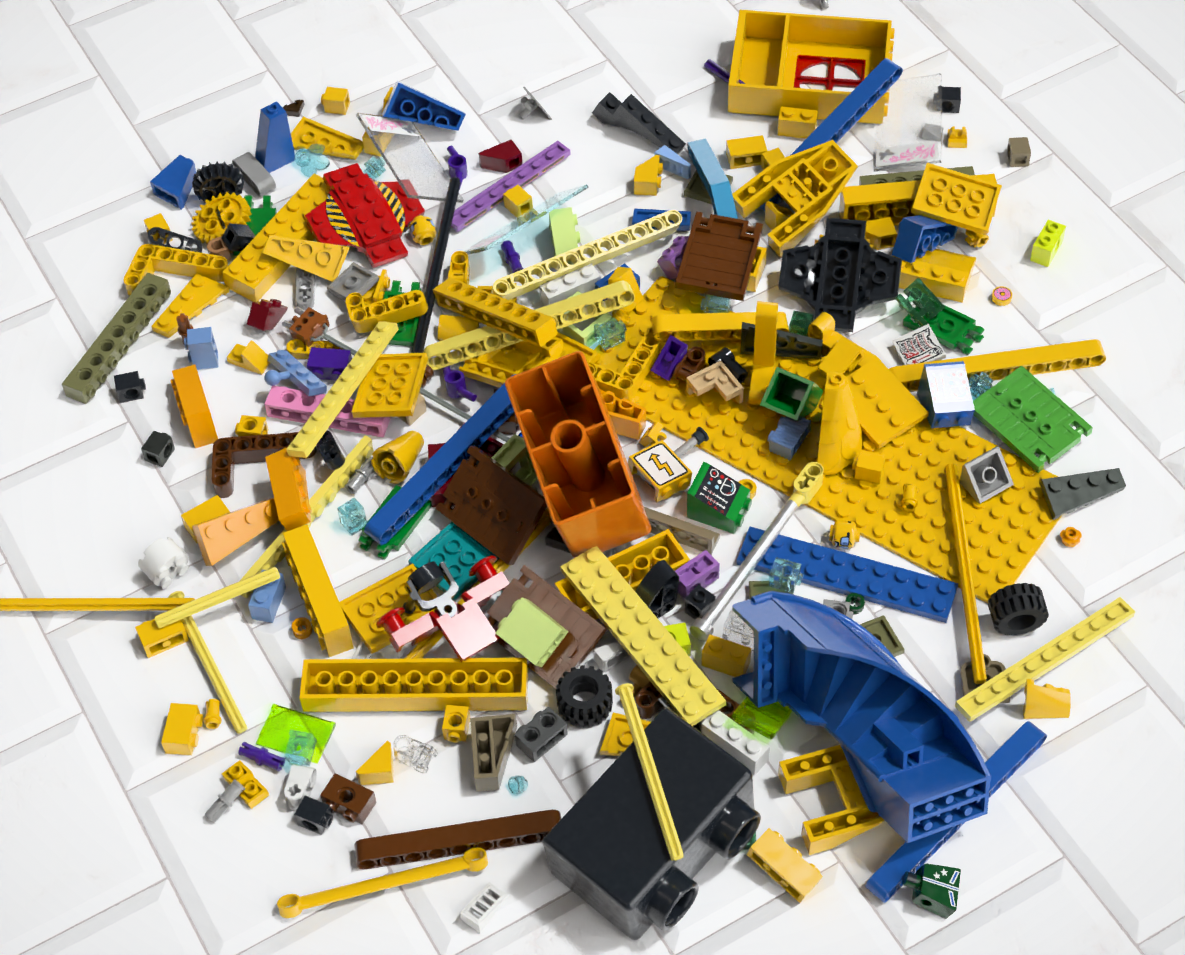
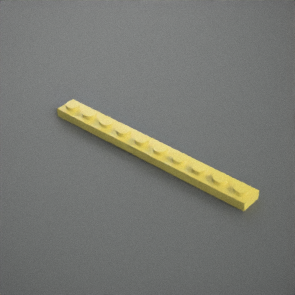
M378 322L286 449L289 456L301 458L309 456L398 331L397 323Z
M365 435L347 455L345 463L340 468L335 469L310 498L311 522L305 524L309 528L315 518L321 516L326 505L335 499L338 491L345 487L350 477L355 473V470L360 469L361 464L372 456L373 445L371 438ZM286 529L279 534L241 580L261 573L262 570L273 568L284 559L285 552L281 542L285 541L283 533L287 532ZM254 589L244 594H241V596L247 599L251 595V593H253Z
M1121 597L1117 598L957 700L955 703L956 709L969 722L973 721L1024 688L1026 679H1033L1035 681L1134 617L1136 611Z

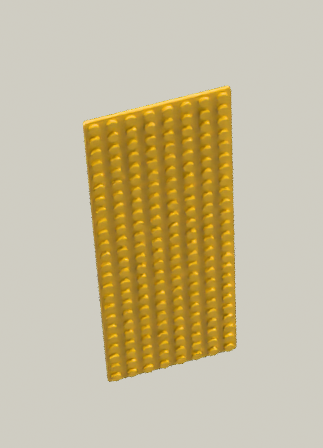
M660 276L643 294L642 301L630 312V322L623 325L617 323L594 349L600 354V359L595 364L621 373L649 328L651 319L656 315L735 312L695 292L676 289V282ZM741 339L682 341L688 345L687 352L690 348L696 346L704 349L706 358L705 368L709 367V357L724 347L728 348L733 353L735 361L748 371V377L741 384L743 387V402L738 404L734 398L725 401L715 388L699 396L695 393L689 395L686 392V381L674 379L673 376L668 381L651 370L631 402L646 409V420L653 424L659 421L664 426L663 429L685 441L692 437L691 435L696 432V428L701 427L707 433L709 440L703 441L699 445L696 444V447L791 497L795 479L808 463L817 462L826 384V378L821 375L818 369L821 359L775 356L774 372L776 367H779L815 382L823 390L816 409L804 417L811 420V430L793 458L788 460L776 453L770 452L769 442L767 441L772 430L776 431L778 421L784 415L761 405L749 404L754 355L741 354ZM927 418L880 449L862 431L861 450L886 455L880 484L855 479L856 470L852 469L853 464L851 466L848 465L843 468L842 472L833 475H823L822 486L811 501L804 505L834 521L855 522L856 529L860 530L861 536L941 579L958 583V588L961 589L945 469L947 464H955L960 484L963 465L995 448L997 445L960 426L931 428ZM999 447L1014 485L982 503H977L960 484L975 597L988 603V599L997 590L1015 584L1062 517L1061 515L1055 520L1052 519L1039 484L1042 479L1058 476L1044 469L1037 473L1021 457ZM906 483H914L917 486L916 499L918 500V505L912 511L905 510L901 505L903 485H906Z

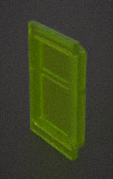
M747 696L731 717L766 738L773 739L791 717L793 711L788 706L783 707L779 702L757 708Z

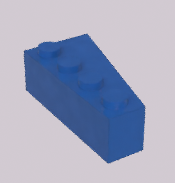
M396 81L382 115L383 117L459 131L466 113L400 81Z
M921 215L905 217L898 226L899 232L892 255L913 263L916 257L921 258L925 256L926 251L932 252L938 245L942 246L953 240L958 227Z

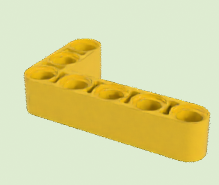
M144 244L138 248L123 280L128 296H130L147 273L154 274L155 271L188 277H194L197 273L214 281L224 282L222 272L229 265L227 259L222 256Z
M757 301L754 360L749 404L760 405L774 374L778 303Z
M652 323L621 373L588 362L599 389L605 392L609 390L615 393V397L619 399L625 398L631 401L667 342L654 339Z

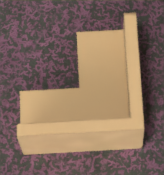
M722 361L687 377L686 392L689 395L695 393L699 396L715 388L725 401L734 398L738 404L743 402L742 385Z

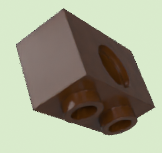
M334 773L320 794L322 802L330 805L332 813L337 812L352 823L356 821L363 824L377 803L374 791ZM345 799H352L349 802H343Z

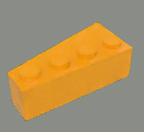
M600 389L616 434L639 440L646 427V409L625 398L619 399L615 397V393L609 390L605 392Z
M269 498L193 525L192 528L205 565L213 566L278 522L279 518L274 498Z

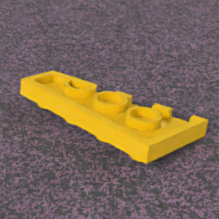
M304 116L291 132L295 150L356 160L364 149L363 141Z
M269 235L262 253L333 282L340 273L350 247Z
M196 273L151 326L152 330L170 338L178 332L179 326L176 318L180 316V313H184L189 319L199 316L202 313V309L208 305L212 306L222 294L225 296L229 293V287Z
M613 712L600 749V755L620 756L633 742L626 715ZM641 719L645 729L651 722Z

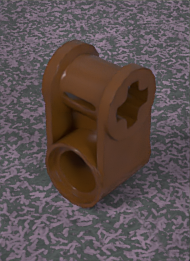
M698 346L690 348L681 362L677 364L673 378L686 381L688 376L705 369L706 358L704 349Z

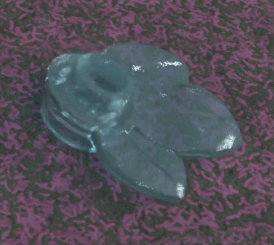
M313 144L308 149H300L296 152L295 162L301 167L302 174L310 178L314 173L317 174V170H324L330 165L328 158L322 154L325 149L324 145Z

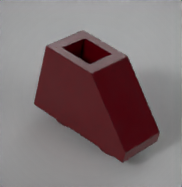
M512 139L478 153L479 165L482 169L508 173L523 164L522 153Z
M272 298L270 301L261 299V301L252 302L247 325L263 331L273 330L286 313L288 307L282 305V301Z

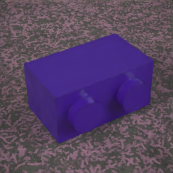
M311 347L307 369L320 380L336 381L352 360L351 350Z

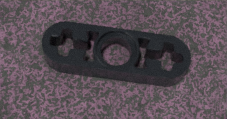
M153 227L148 231L147 239L152 245L175 248L170 245L169 241L172 238H178L181 244L176 249H182L184 241H187L186 246L192 247L193 244L197 245L199 251L195 250V252L202 253L203 246L199 240L159 227ZM157 232L159 237L164 239L165 235H168L166 245L163 244V239L158 238L157 241H154L151 235H155ZM185 247V250L191 251L190 248Z
M327 430L317 443V447L328 468L335 470L345 463V457L332 433Z

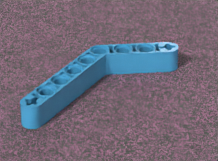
M705 138L687 142L689 157L711 197L714 215L738 219L729 180L708 141Z

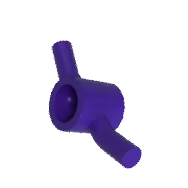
M451 145L447 148L451 155L448 159L450 178L458 177L461 188L463 180L468 176L467 161Z
M450 366L442 368L447 395L450 398L458 399L464 397L472 402L476 401L477 395L467 390L463 372L458 370L451 371Z

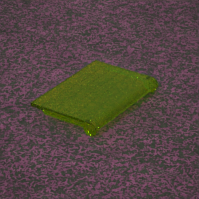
M273 703L271 712L259 734L256 745L318 764L336 727V722Z

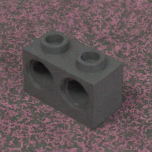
M548 706L545 710L537 712L528 724L518 728L515 734L516 746L535 763L568 735L567 723ZM531 738L536 739L535 741H532V742L527 741L528 739H531Z

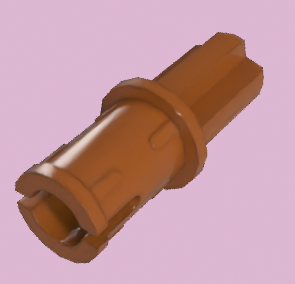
M180 313V316H177L176 319L179 326L178 334L181 335L184 345V338H187V329L194 328L190 324L188 316Z

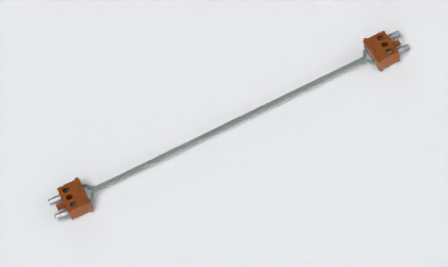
M296 307L294 312L300 315V317L293 316V324L286 320L282 322V326L290 331L291 337L304 342V345L310 347L314 341L324 338L343 350H351V354L354 356L357 353L356 350L326 334L330 326L327 315H323L310 307L306 310ZM420 388V394L464 419L469 420L472 417L427 390ZM497 430L493 433L494 436L505 442L510 439Z

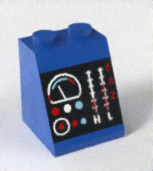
M964 362L924 364L916 395L920 404L929 412L927 420L930 427L941 428L971 425L975 410Z

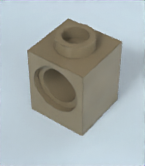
M1028 137L1009 138L1007 156L1010 167L1029 166L1031 149Z

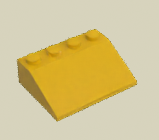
M935 249L932 252L926 251L925 256L921 258L916 257L913 263L902 260L899 288L963 303L976 257Z

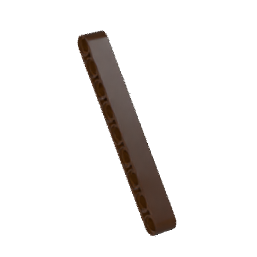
M551 809L360 839L354 843L356 867L359 869H373L462 855L469 849L477 847L487 851L543 842L544 837L561 820V813L558 810Z

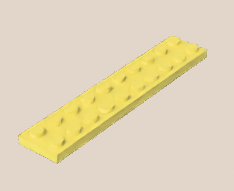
M597 546L560 566L562 574L678 716L694 726L726 706V700Z

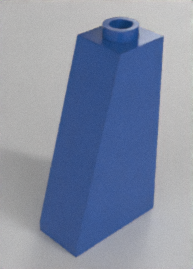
M277 101L260 109L255 158L269 173L296 160L287 113Z

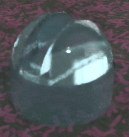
M522 775L510 777L508 780L509 790L514 795L523 793L528 788L527 779Z

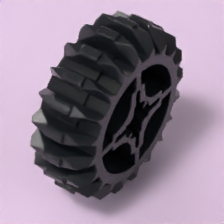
M217 161L215 164L209 162L208 166L202 165V168L197 169V172L194 174L192 182L195 195L199 200H203L204 204L206 203L205 200L211 201L212 196L218 198L219 193L222 196H225L226 192L230 195L233 192L236 195L242 194L244 186L243 176L238 168L233 167L232 163L227 165L225 161L222 164Z

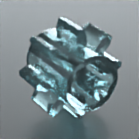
M372 156L363 164L366 167L363 172L367 173L369 178L374 176L376 179L386 171L383 167L386 162L381 156L379 158Z
M981 372L980 376L974 374L968 380L971 395L976 398L993 387L991 384L993 380L984 372Z

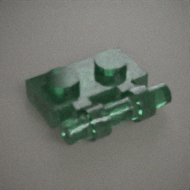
M919 278L903 291L907 296L906 299L901 293L895 297V300L900 304L899 307L905 310L912 317L911 320L920 327L927 324L923 318L924 315L930 321L945 308ZM911 302H913L916 305V307L920 310L919 312H917L914 309V307L910 304Z

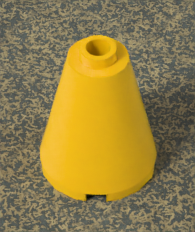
M409 431L377 448L372 453L373 459L371 460L375 472L382 479L385 477L390 479L389 483L399 484L403 482L424 446L422 435L416 431Z

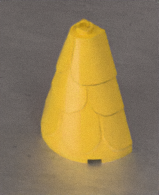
M827 372L817 459V463L823 466V475H833L842 472L843 468L853 464L854 458L859 457L862 449V431L858 413L853 402L852 390L847 377L836 372Z

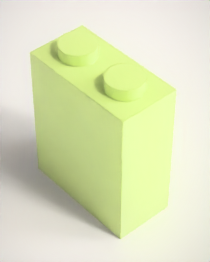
M522 597L512 605V611L508 617L500 621L496 634L535 666L543 667L569 631L530 600Z

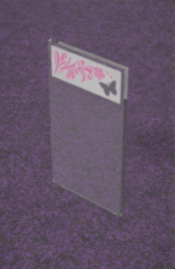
M942 74L898 79L890 87V90L887 91L890 92L889 103L885 104L888 105L887 117H883V123L874 124L873 172L922 166L927 163H942Z
M356 114V117L408 198L446 200L450 178L414 122L383 117L381 115ZM458 193L457 202L463 203L464 199Z

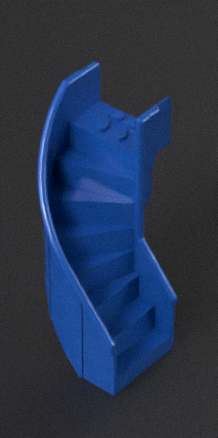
M768 591L732 605L733 612L754 631L753 672L734 677L732 682L757 708L779 702L783 707L788 706L805 724L824 727L840 743L867 808L871 812H877L907 843L988 814L991 775L979 750L960 723L959 718L910 675L890 651L867 629L829 606L790 593Z

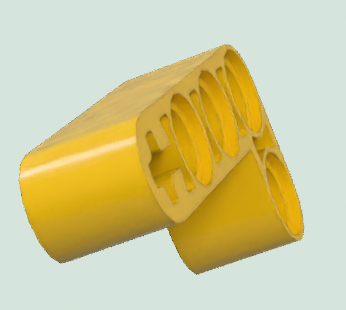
M413 290L367 305L362 295L357 292L349 294L345 299L350 320L357 333L373 331L379 321L399 323L422 316L428 310L425 296L420 290Z
M822 312L808 327V337L823 340V356H827L834 342L839 341L842 337L841 334L834 331L835 321L826 312ZM862 348L865 357L854 371L877 356Z

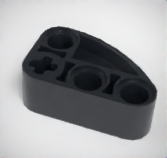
M661 560L650 569L635 591L658 619L671 611L676 605L679 575L665 560Z

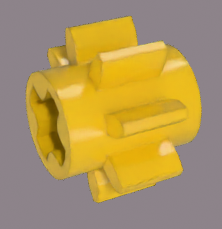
M967 229L965 231V234L968 236L965 238V241L974 248L976 246L982 247L989 240L988 235Z

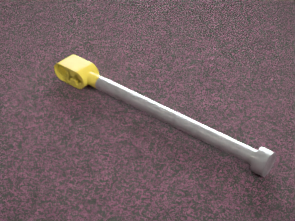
M808 463L795 479L791 497L702 619L697 618L690 626L689 630L695 638L706 642L709 634L712 635L714 633L712 626L801 504L809 503L817 493L823 482L824 469L820 463Z

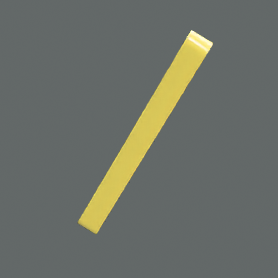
M676 210L667 211L502 277L494 282L491 293L510 300L538 289L544 283L591 263L593 266L664 238L677 231L682 222V215ZM618 240L623 241L625 244H620ZM601 247H605L608 251L602 250ZM583 254H588L591 258H587ZM566 261H571L574 265H569ZM549 268H554L557 272H552ZM531 275H537L540 279H535ZM514 282H520L522 286H517ZM496 289H502L505 293H499Z
M618 281L535 309V311L553 317L556 322V329H560L626 307L634 302L635 295L627 281ZM484 326L428 345L423 353H427V365L433 370H438L524 340L490 326Z

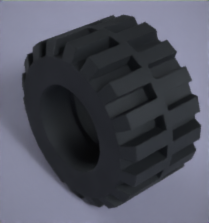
M1016 583L997 590L996 593H993L991 598L988 599V608L994 629L1000 634L1014 636L1032 632L1040 628L1043 623H1046L1049 617L1043 592L1039 586L1032 583Z
M580 665L578 669L572 667L571 672L565 671L563 678L560 677L558 685H556V700L559 714L563 715V719L566 722L570 720L571 725L579 724L581 728H584V725L593 727L595 722L597 724L602 723V718L606 719L609 716L613 703L612 684L607 674L603 675V671L599 668L594 670V666L585 668V665ZM580 692H591L596 695L588 701H579L573 698Z

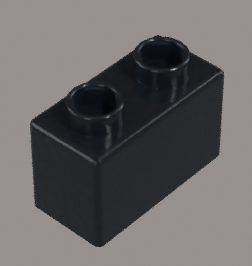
M664 708L644 729L680 841L684 855L683 858L672 861L634 741L549 831L542 842L551 874L632 940L640 939L653 923L663 931L675 926L688 912L698 895L699 886L692 879L716 852L725 859H731L739 854L752 839L761 820L760 813L754 809L753 779L750 769L669 708Z

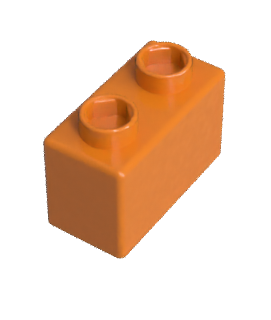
M573 352L507 378L505 387L550 516L572 557L575 558L595 546L604 552L650 534L651 525L605 401L583 352Z

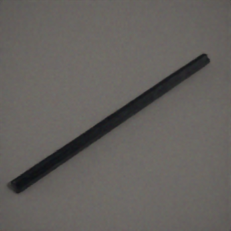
M452 177L449 182L424 293L428 310L424 315L419 316L411 353H423L435 301L433 289L439 283L461 184L458 177Z

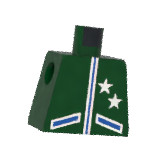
M926 863L915 874L906 871L902 879V885L913 888L912 901L914 904L947 919L957 910L961 869Z

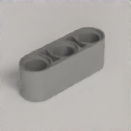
M246 152L232 160L233 167L238 168L243 176V180L258 196L276 188L273 177L250 152Z

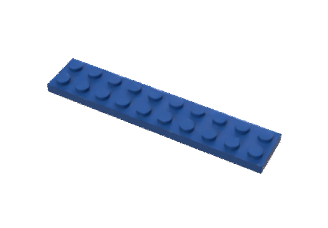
M749 526L737 558V565L743 563L765 530ZM780 534L754 568L757 571L847 596L851 593H858L863 596L865 601L947 623L958 588V583Z

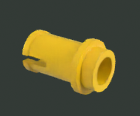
M914 483L903 485L901 505L907 511L914 510L918 505V500L916 499L917 486Z
M209 699L205 703L206 717H204L203 722L207 728L216 729L222 722L220 717V701Z

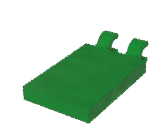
M252 195L244 196L252 213L249 216L251 220L246 222V224L255 236L277 214L276 208H272L271 195H263V208H254ZM233 251V256H238L241 252Z
M393 280L391 291H385L384 299L405 293L402 292V287H400L401 281ZM412 282L411 291H421L420 282ZM419 316L397 323L398 331L388 345L413 346Z
M924 296L903 319V326L912 330L929 324L940 344L952 350L959 347L966 355L973 351L971 346L974 341L980 343L984 338L981 334L985 329L977 326L975 319L927 296ZM969 334L973 340L965 337Z
M396 485V486L392 489V491L389 493V495L386 497V499L382 502V504L379 506V508L376 510V512L372 515V517H373L402 487ZM430 500L386 544H378L376 550L380 551L377 554L378 557L386 559L392 549L399 551L432 507ZM364 526L358 541L362 543L359 547L368 551L375 540L364 533Z

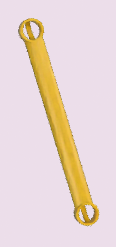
M472 848L460 857L300 897L297 894H287L279 898L277 907L281 917L293 918L298 916L304 909L464 869L472 872L480 871L488 865L487 853L483 848Z

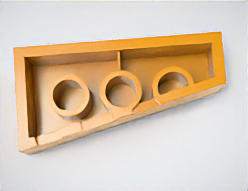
M196 365L173 370L174 379L170 381L183 425H188L195 448L213 444L218 439Z
M284 448L266 456L265 459L279 521L287 531L310 523V513L312 510L309 504L306 471L301 465L299 457L289 456L287 448Z

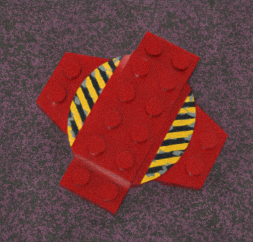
M358 163L323 174V180L330 192L327 199L307 213L304 219L317 242L358 248L357 251L365 253L373 268L408 256V251L401 240L405 227H409L415 217L423 216L425 213V209L408 181L379 182L369 178L367 173L364 174Z

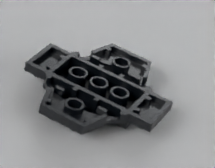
M827 218L825 236L818 239L814 246L809 247L805 245L783 250L779 290L806 300L815 310L814 320L822 312L830 314L835 321L834 331L853 333L856 314L869 305L898 299L902 260L881 251H873L870 243L865 240L866 221Z

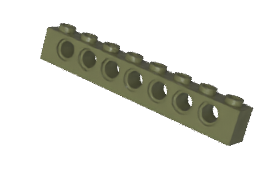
M151 273L145 275L63 381L62 387L66 397L87 404L95 396L96 391L106 381L110 372L117 367L118 362L128 352L132 343L138 339L139 334L148 326L151 318L160 310L164 301L170 297L171 289L168 279Z

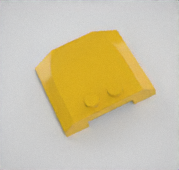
M556 337L552 338L542 347L527 341H521L465 360L463 367H459V371L463 372L465 377L500 388L506 379L512 375L560 358L564 344L562 339Z

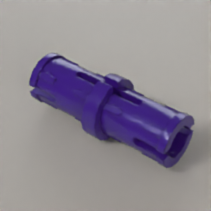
M510 240L504 241L501 244V249L505 255V262L510 266L512 273L524 269L520 262V255L515 251L513 243Z
M247 742L241 744L244 748L241 746L239 748L238 754L240 756L255 761L259 766L265 765L278 772L282 770L280 765L284 767L285 758L268 752L267 748H258Z

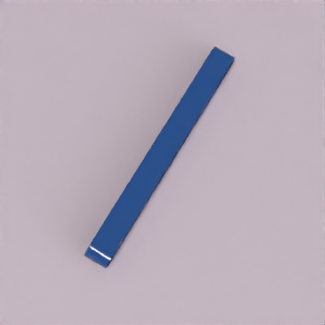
M888 58L882 60L791 155L831 140L837 143L900 78L903 68ZM777 193L768 201L778 204L782 197ZM766 202L759 207L763 211H765Z
M505 383L369 520L364 528L366 535L380 545L386 544L457 471L462 460L470 458L471 455L467 452L470 446L480 448L514 413Z
M1029 720L985 762L991 775L989 798L1045 742L1048 735ZM964 823L910 843L905 842L870 877L865 887L883 903L887 902L903 886L902 879L905 872L908 871L915 874Z

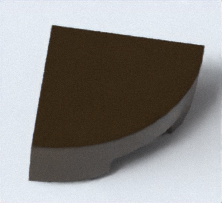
M294 100V103L283 106L288 116L300 117L305 104L304 100Z

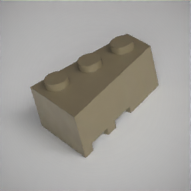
M516 714L470 718L476 792L500 789L517 730Z

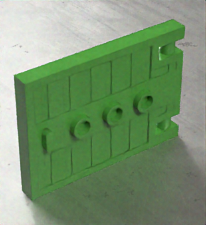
M1020 366L973 400L975 410L973 415L1037 473L1044 469L1045 462L1048 464L1053 463L1081 441L1082 434L1087 437L1093 430L1089 423L1023 366Z

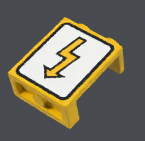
M663 440L629 456L628 466L631 474L634 475L639 470L656 489L654 498L656 503L670 498L679 491L686 490L691 484L692 471Z

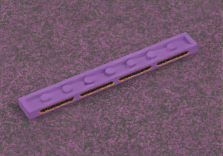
M557 140L454 211L451 227L459 232L503 202V193L516 185H519L521 188L525 187L571 155L570 149Z

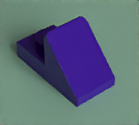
M670 335L651 371L670 381L677 364L686 355L688 345Z

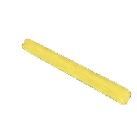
M276 567L270 568L154 617L155 622L159 628H162L278 580L280 578L278 569Z

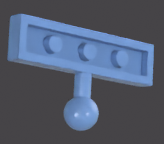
M278 350L268 354V361L280 371L269 370L265 373L264 380L268 385L275 386L280 380L289 379L307 396L326 393L327 385L288 351Z

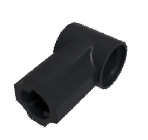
M726 347L708 358L709 366L722 361L740 384L748 377V371L735 361L733 353Z

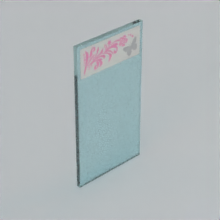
M586 184L558 192L464 252L470 255L491 249L583 192L589 186Z

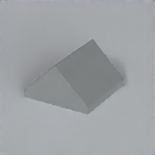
M998 446L969 461L962 467L960 484L977 503H982L1014 485Z

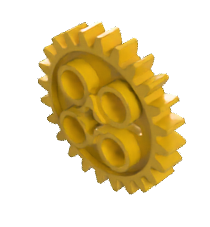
M226 192L225 196H222L219 193L218 198L212 196L211 201L205 200L206 205H200L201 210L195 211L197 216L192 217L194 221L191 225L197 239L202 243L206 242L208 244L210 240L223 236L229 223L247 225L246 222L251 220L249 218L252 215L250 212L251 208L240 194L236 195L233 192L230 195Z

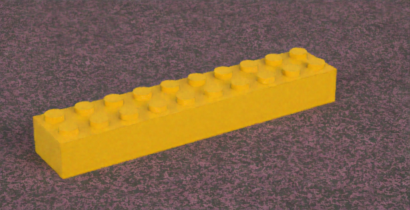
M459 658L303 659L299 699L303 712L445 711L446 705L469 707V711L527 710L528 663L527 658H468L463 662Z

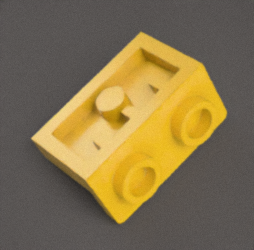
M382 269L381 275H377L379 281L362 296L366 305L384 299L385 291L390 287V277L387 275V270Z

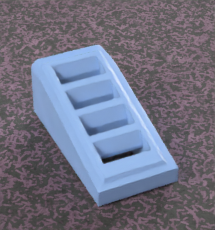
M665 145L655 151L654 156L660 155V163H663L664 170L686 179L691 178L690 163Z

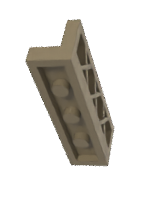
M644 507L651 525L650 533L656 535L669 529L678 543L700 551L707 550L712 555L720 539L719 533Z

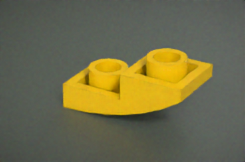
M240 760L221 773L229 785L236 779L246 788L239 797L251 809L269 796L268 790Z

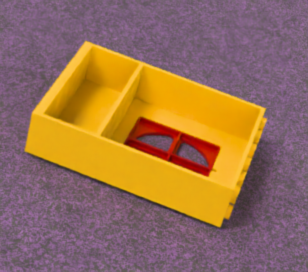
M739 10L728 85V112L779 116L782 106L817 110V119L825 120L851 93L832 91L834 86L857 87L882 60L888 58L892 61L894 41L890 39H894L895 28H891L892 20ZM819 64L828 65L827 78L801 76V73L809 67ZM842 65L852 69L859 75L860 80L834 78L835 66ZM739 79L743 81L745 84H740ZM800 84L825 85L826 90L800 88ZM886 92L857 122L883 124V117H887L888 105L885 104L889 103L890 92Z

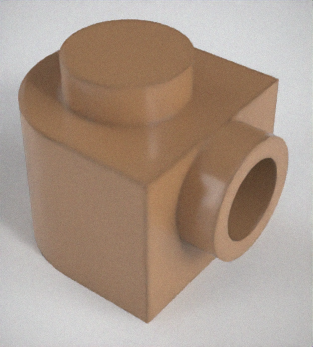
M221 237L212 239L207 244L209 254L222 256L227 260L231 259L230 254L233 251L228 249Z

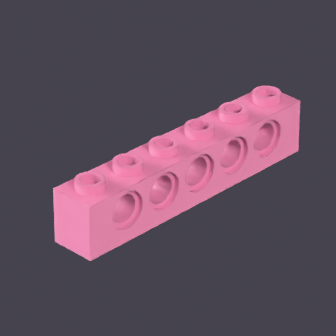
M272 386L264 404L267 417L306 423L326 394L307 396L302 390L290 389L284 386ZM349 399L329 426V428L384 438L391 417L353 418L352 409L355 400Z

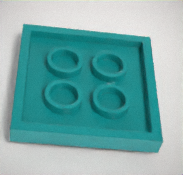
M451 522L412 556L408 563L409 565L413 563L418 569L432 561H435L438 566L444 561L459 587L457 594L452 598L455 601L478 580L475 575L469 576L470 568L485 557L493 555L497 560L499 557ZM445 579L436 585L444 593L450 588Z

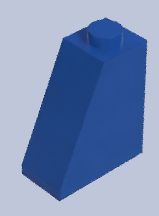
M182 155L175 158L150 181L153 194L182 210L191 192L193 176L196 173L194 161Z

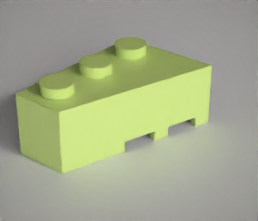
M572 207L549 210V229L552 235L551 241L554 248V257L577 248L578 243H581L580 233L575 230V225H578L577 214H573ZM566 261L569 265H574L573 262Z

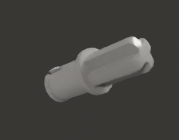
M369 457L360 469L355 470V475L345 485L347 491L356 494L363 483L369 481V475L374 470L371 464L373 457Z
M234 779L222 794H218L219 798L206 811V817L212 822H216L228 807L233 806L234 800L246 788Z

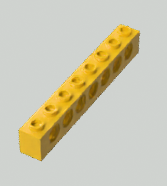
M451 277L433 289L438 306L536 346L542 347L558 335L556 322L553 317Z

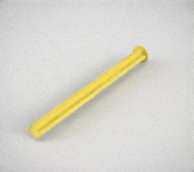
M175 591L168 596V598L185 597L182 591ZM192 615L181 619L236 733L241 734L245 732L247 725Z
M629 683L622 684L615 689V693L620 696L672 861L682 859L684 855L632 694L634 687Z

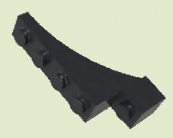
M609 92L592 112L604 125L612 124L633 131L660 148L664 145L676 154L686 145L683 140L632 94L621 102Z

